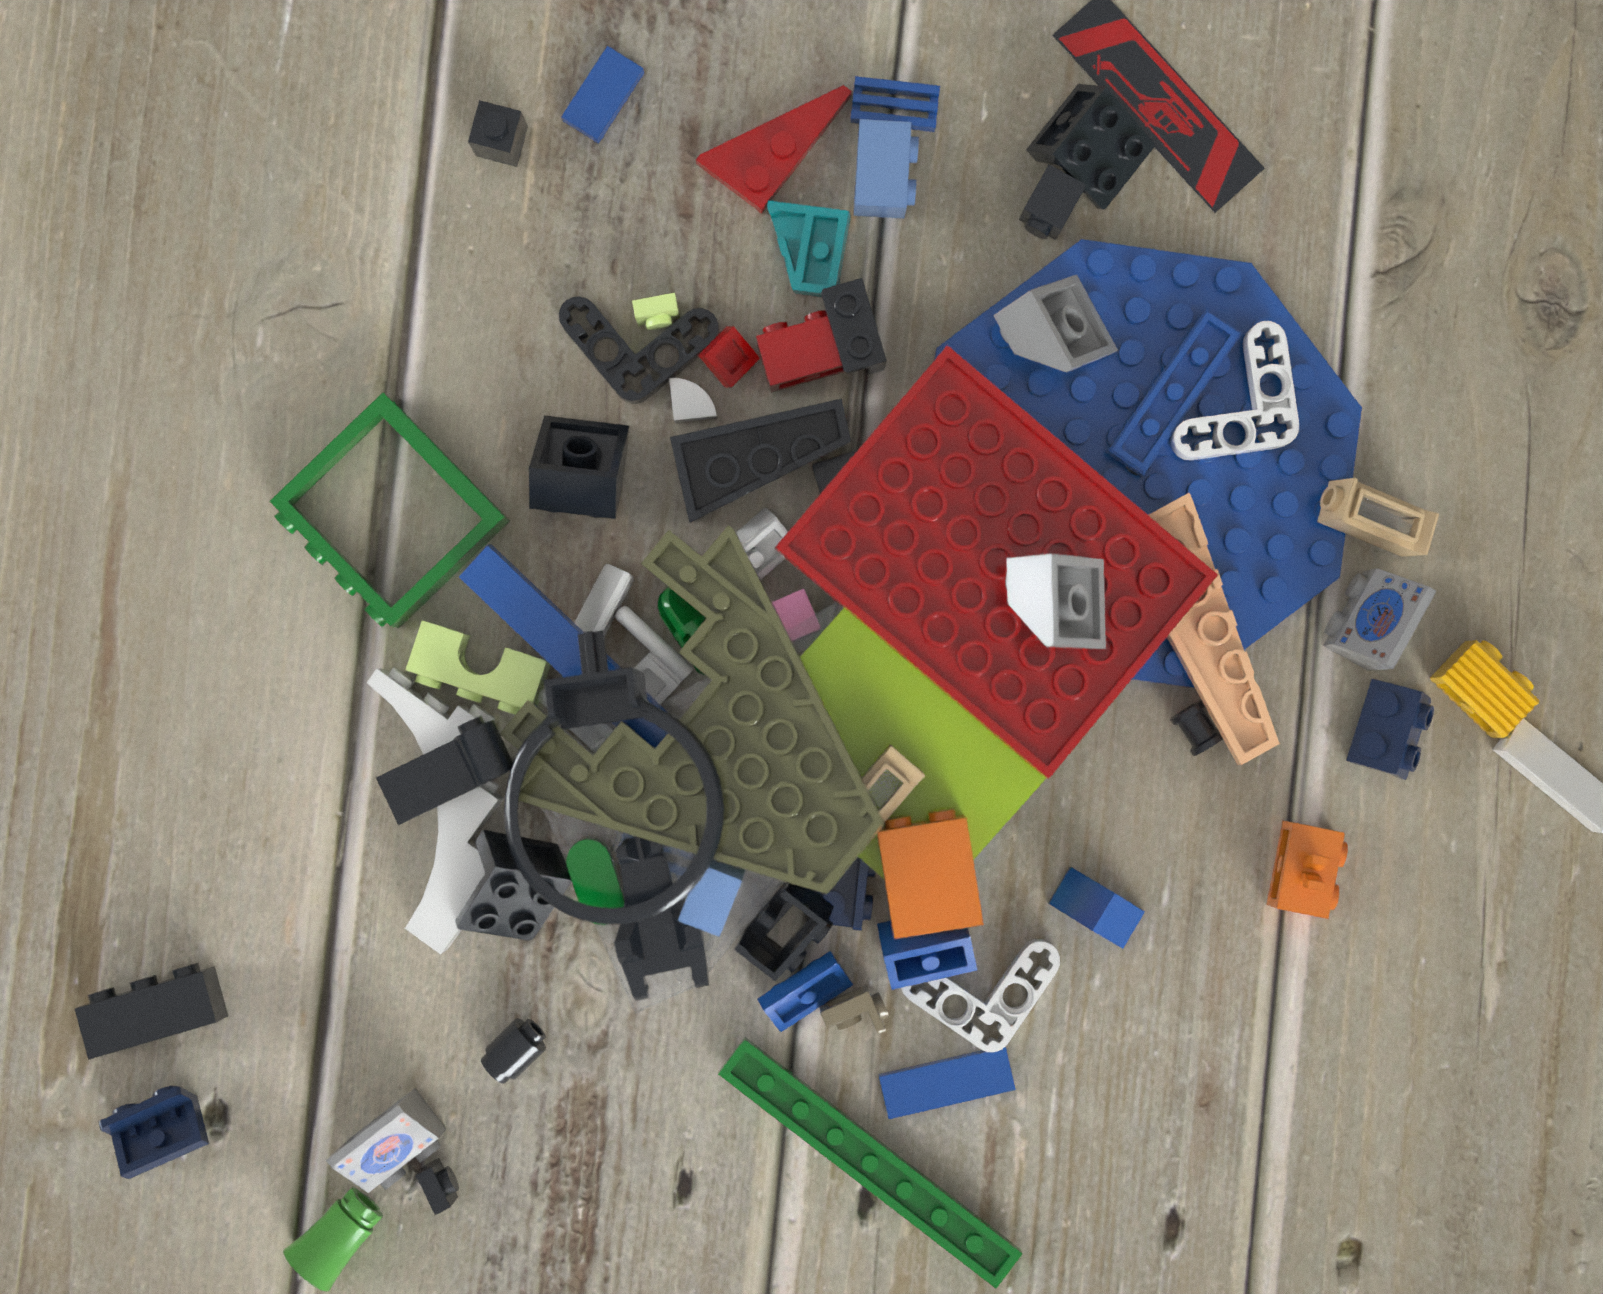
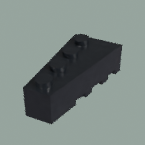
M842 399L670 437L689 523L850 443L851 438Z

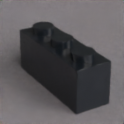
M194 963L172 970L174 978L158 982L157 976L152 975L130 982L131 991L116 995L115 988L111 987L87 995L89 1003L74 1010L88 1060L210 1025L228 1017L215 966L200 970L199 964Z

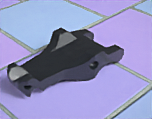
M640 837L625 839L617 848L616 852L621 865L624 907L648 901L674 884L662 844ZM684 898L656 916L637 922L620 924L614 942L615 950L635 1001L649 998V986L645 976L681 968H691L692 980L696 988L709 986V970L703 930L678 921L686 901Z

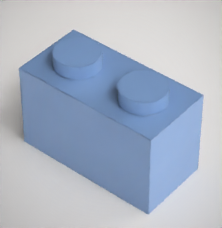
M859 120L853 216L904 219L907 205L915 206L916 179H908L909 163H917L919 137L911 136L912 122Z

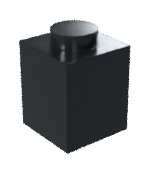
M479 100L468 143L476 157L517 167L528 129L522 111Z
M1048 164L1024 207L1019 220L1025 223V229L1034 236L1041 239H1047L1049 236L1056 240L1083 193L1086 184Z

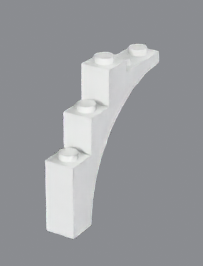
M395 667L390 672L385 669H376L367 681L368 685L394 707L413 732L423 754L453 741V738L460 735L457 727L474 718L482 716L485 723L495 719L476 704H473L470 709L466 706L458 705L452 715L449 716L446 712L450 707L445 702L429 692L424 698L411 688L414 681ZM493 780L437 807L438 838L434 866L423 898L405 929L439 954L448 950L462 931L457 929L455 920L485 874L474 839L504 799L503 796L496 792L499 785Z

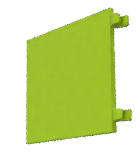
M845 608L800 656L861 777L890 744L914 766L924 772V778L914 787L889 818L911 816V822L913 823L929 820V812L955 809L956 816L964 815L967 818L974 860L1046 780L1039 772ZM888 769L882 773L868 790L878 811L903 784ZM876 834L858 857L884 879Z

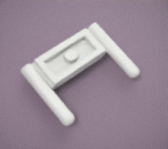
M620 607L615 614L616 620L650 650L634 668L644 673L646 692L661 704L694 668L629 607ZM543 689L538 695V700L547 708L545 689ZM604 723L569 729L596 753L615 730L616 726L612 723Z

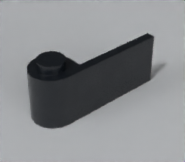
M482 716L474 718L457 727L460 735L453 738V741L376 777L398 825L510 772L513 760L493 720L485 723Z

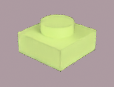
M675 293L632 300L638 326L646 325L648 330L669 327L672 325V320L680 318Z

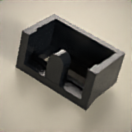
M785 882L744 929L734 950L776 982L786 969L793 973L799 967L808 953L805 948L812 940L819 944L833 926V922L829 918L834 906L812 889ZM794 904L808 915L809 918L789 941L781 947L768 937L767 934Z

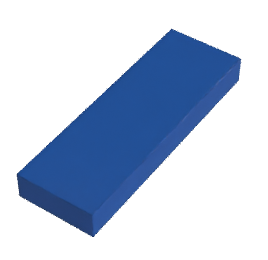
M1006 1047L997 1052L980 1050L878 1074L888 1119L1016 1090Z

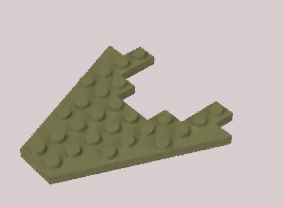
M728 525L704 555L701 556L668 530L641 564L706 617V620L679 653L712 681L679 720L701 740L716 766L721 781L724 797V822L721 839L713 860L828 894L885 825V822L736 531ZM527 700L501 731L500 735L519 750L524 740L547 717V714L532 701ZM621 721L596 753L593 754L565 729H561L560 725L553 729L556 735L537 753L525 774L519 801L689 853H697L706 824V795L700 773L694 761L676 739L668 733L659 745L654 748L630 726Z

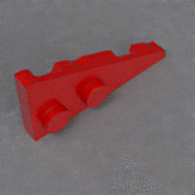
M842 85L700 154L696 159V164L762 214L767 207L768 200L772 201L852 97V91Z

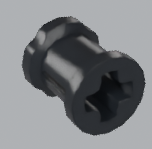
M1202 700L1191 704L1170 718L1173 725H1179L1192 745L1190 752L1193 756L1208 750L1223 740L1220 732L1205 712V705Z

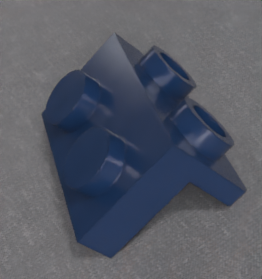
M1372 678L1346 761L1406 780L1409 771L1414 772L1420 761L1421 747L1417 745L1422 730H1428L1433 719L1434 706L1430 705L1431 698L1422 691Z
M179 1086L163 1087L155 1091L152 1098L138 1104L122 1105L113 1110L111 1116L99 1121L100 1131L112 1137L121 1177L129 1180L209 1144L197 1095Z

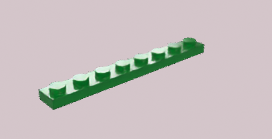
M744 1037L719 1070V1076L995 1289H997L1023 1253L1019 1247L746 1037Z

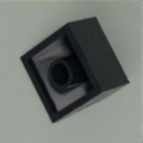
M544 415L529 465V509L615 519L622 493L629 425Z

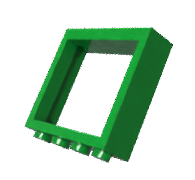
M383 392L269 501L279 511L274 515L276 520L291 534H294L297 530L308 541L304 546L306 551L321 565H324L327 561L338 572L334 577L336 582L351 596L358 592L369 604L364 610L381 627L388 623L391 627L400 628L510 522L415 422ZM382 419H385L482 519L393 606L294 505Z

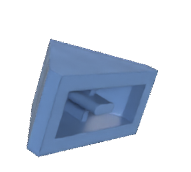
M712 860L702 879L688 893L678 921L720 937L746 869Z

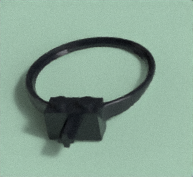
M604 631L583 632V634H577L582 675L544 680L548 715L524 740L510 768L504 802L505 830L511 854L519 871L532 889L547 903L561 912L583 921L611 925L627 924L656 916L681 901L699 883L708 870L721 839L724 822V797L716 766L701 740L682 721L654 706L647 700L643 672L633 667L608 671ZM644 718L659 726L676 739L687 751L700 773L704 785L707 808L703 838L687 870L673 885L656 897L622 908H601L586 905L566 895H562L552 888L536 871L529 860L521 840L518 825V801L525 774L537 753L556 735L553 730L555 727L561 725V729Z

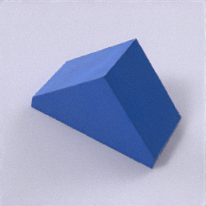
M1069 867L1048 902L1051 906L1122 949L1145 911L1072 867Z

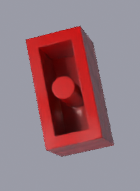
M826 310L810 313L804 316L805 322L788 327L787 322L768 325L762 329L763 334L756 336L757 347L771 393L844 372Z

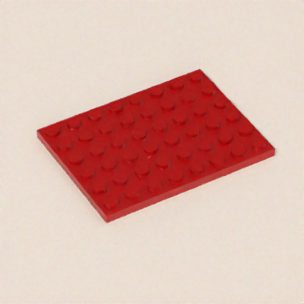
M948 345L775 547V550L1046 779H1049L1218 576L1215 571ZM1057 554L1104 559L1106 649L1046 647L1008 604V591L1005 584L1007 558Z

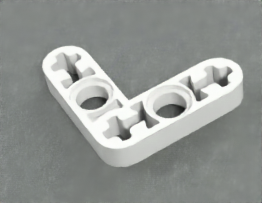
M1272 321L1259 322L1246 333L1243 339V352L1252 410L1192 418L1183 421L1176 427L1170 437L1172 451L1178 457L1184 460H1197L1277 449L1289 444L1296 438L1299 432V418L1287 337L1279 324ZM1261 332H1265L1266 338L1274 339L1275 344L1268 348L1269 362L1278 359L1279 364H1268L1257 368V363L1265 360L1263 346H1255L1254 340L1261 336ZM1272 373L1280 378L1282 390L1278 396H1267L1261 391L1260 379L1264 374ZM1274 417H1277L1279 423H1286L1287 431L1281 433L1280 439H1277L1275 432H1266L1259 434L1257 438L1260 443H1255L1256 428L1252 420L1253 418L1257 419L1256 427L1269 425L1274 422ZM1237 422L1243 426L1246 436L1241 445H1231L1224 439L1223 428L1227 423ZM1209 424L1214 425L1213 440L1217 449H1212L1213 440L1198 443L1195 446V451H1191L1189 444L1181 443V437L1187 434L1188 428L1192 429L1193 435L1198 436L1210 433Z
M1034 939L1027 942L1018 952L985 1002L949 977L928 982L929 985L937 990L940 982L947 985L937 994L934 1006L926 1003L933 998L926 990L919 988L916 992H912L910 990L912 986L901 989L910 1001L979 1049L986 1052H997L1009 1043L1057 973L1060 966V956L1055 947L1043 939ZM1043 949H1047L1046 958L1050 961L1049 966L1046 969L1039 966L1031 975L1033 979L1039 981L1035 987L1024 977L1015 974L1020 967L1026 974L1033 965V961L1029 958L1032 951L1040 953ZM1013 983L1023 985L1027 991L1025 1002L1018 1007H1010L1003 1000L1005 988ZM953 994L964 997L967 1002L965 1013L958 1018H950L942 1010L944 1000ZM976 1007L982 1009L977 1014L978 1019L987 1025H991L994 1021L999 1022L997 1029L1001 1036L997 1040L990 1037L986 1042L983 1041V1032L973 1023H971L969 1031L962 1028L972 1019Z

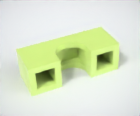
M421 621L405 669L417 674L415 682L439 690L443 682L458 687L457 696L481 703L483 696L499 701L497 709L516 715L527 700L532 701L538 706V695L544 688V680L547 679L551 666L546 660L505 647L499 665L492 672L480 675L475 673L466 661L465 652L470 635L431 622Z

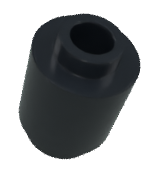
M516 1018L485 1048L486 1054L481 1058V1063L496 1081L505 1084L509 1079L515 1080L546 1050L543 1042L546 1035L533 1020L527 1019L524 1022Z

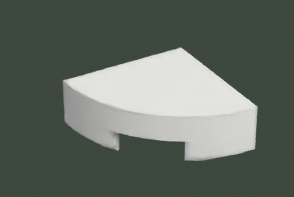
M669 378L675 423L717 418L711 398L700 386L686 379Z

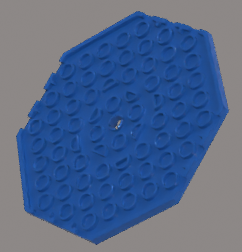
M1081 239L936 348L934 360L948 345L1147 515L1190 493L1208 541L1207 547L1215 569H1218L1223 585L1221 587L1229 609L1233 611L1237 623L1236 629L1244 650L1340 578L1345 533L1317 522L1321 510L1320 499L1324 490L1328 487L1329 481L1353 478L1362 407L1252 263ZM1077 275L1118 351L1069 372H1064L1014 354L1010 345L1003 339L1000 327L993 315L1032 289ZM1206 308L1242 334L1180 423L1192 418L1252 410L1243 352V339L1246 333L1259 322L1272 321L1279 324L1287 337L1299 418V432L1292 442L1277 449L1197 460H1184L1172 451L1169 438L1142 477L1131 474L1125 465L1106 453ZM1261 332V336L1254 340L1255 346H1263L1265 360L1257 363V368L1268 364H1279L1278 359L1270 362L1268 359V348L1275 344L1274 339L1266 338L1265 332ZM1272 373L1264 374L1260 379L1261 391L1267 396H1278L1282 390L1280 378ZM1274 417V422L1263 427H1256L1257 419H1252L1256 428L1255 443H1260L1257 436L1261 433L1275 432L1277 439H1280L1281 433L1287 431L1286 423H1279L1277 417ZM1229 422L1224 426L1223 437L1227 443L1238 446L1244 442L1246 432L1241 424ZM1209 424L1210 433L1198 436L1193 435L1192 429L1188 428L1187 434L1181 437V443L1189 444L1191 451H1195V446L1198 443L1213 440L1214 425ZM1213 440L1212 449H1217ZM1168 638L1162 642L1132 678V680L1195 688Z

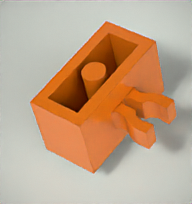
M1283 820L1266 905L1276 909L1329 919L1330 910L1336 908L1339 900V885L1335 884L1338 867H1343L1347 858L1348 845L1347 842H1344L1345 833Z

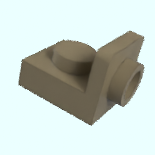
M867 985L830 1000L819 1007L827 1029L835 1025L838 1030L851 1027L862 1020L860 1014L868 1011L877 1034L886 1031L882 1020L889 1017L888 1011L880 993L871 995Z

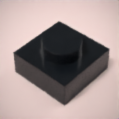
M440 1158L424 1165L416 1174L434 1215L452 1207L458 1198L456 1191L459 1190V1185L454 1172L449 1166L444 1168Z

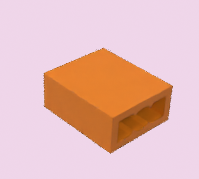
M955 809L932 811L928 813L929 820L913 823L911 822V816L888 818L885 821V827H882L877 833L894 939L984 925L967 818L964 815L956 816Z

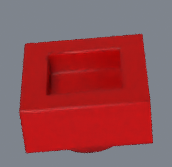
M726 326L698 355L721 384L727 388H732L760 359L734 326Z

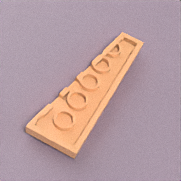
M1187 493L1148 516L1215 571L1218 576L1167 638L1237 765H1243L1280 743L1260 687L1255 682L1254 670L1248 653L1244 651L1237 632V623L1233 611L1229 609L1221 587L1223 583L1218 569H1215L1207 547L1208 541L1190 493Z

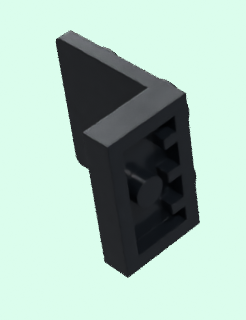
M1077 84L1026 151L1035 161L1059 165L1066 174L1086 184L1083 193L1098 209L1104 210L1155 147V143L1106 86Z
M483 829L475 843L485 874L456 918L457 929L522 940H533L555 907L541 898L524 879L513 859L506 834ZM521 837L524 849L536 871L552 888L563 895L572 881L560 845Z

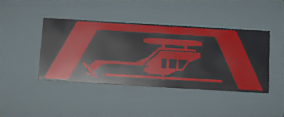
M1091 0L1052 35L1098 86H1106L1152 139L1155 143V149L1214 213L1265 169L1111 0Z

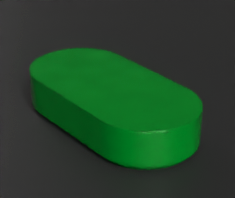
M584 838L576 842L567 854L566 864L578 902L601 908L624 907V891L608 846L596 838Z

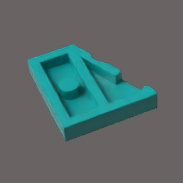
M768 200L767 208L776 231L777 241L786 264V271L792 290L795 294L822 297L821 292L824 288L840 283L851 219L850 212L847 210Z

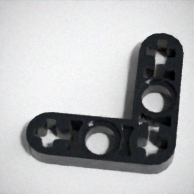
M581 296L572 297L563 303L559 311V321L568 336L623 401L630 404H639L650 398L669 382V378H674L699 357L698 355L719 335V325L715 315L707 309L695 308L685 313L635 354L597 307L587 298ZM575 308L580 312L586 309L590 311L587 313L586 319L595 331L600 324L604 327V329L593 333L586 344L581 339L589 336L582 326L578 323L573 326L569 325L573 320L570 312ZM697 320L701 324L708 321L710 323L707 327L709 336L703 339L702 336L696 335L688 341L689 347L693 350L687 354L682 343L674 335L680 332L682 338L685 339L693 331L692 321ZM603 339L613 340L618 345V354L610 362L599 361L594 354L595 346ZM671 345L678 350L679 358L674 366L664 368L655 362V352L659 347ZM647 359L652 370L660 377L653 381L649 373L640 382L643 388L641 392L636 393L633 389L625 392L623 390L627 385L624 379L625 376L628 374L635 378L646 371L645 367L640 363Z

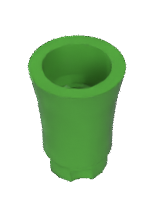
M353 1187L342 1199H337L327 1212L303 1235L283 1250L284 1256L291 1267L303 1279L314 1287L328 1292L358 1248L372 1234L373 1227L380 1221L383 1214L370 1197Z

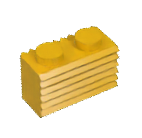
M1477 640L1464 641L1430 677V680L1444 694L1448 695L1491 738H1505L1533 710L1534 706L1539 704L1540 700L1531 692L1534 689V685L1520 672L1514 670L1511 673L1499 662L1503 658L1502 654L1485 640H1482L1480 643Z

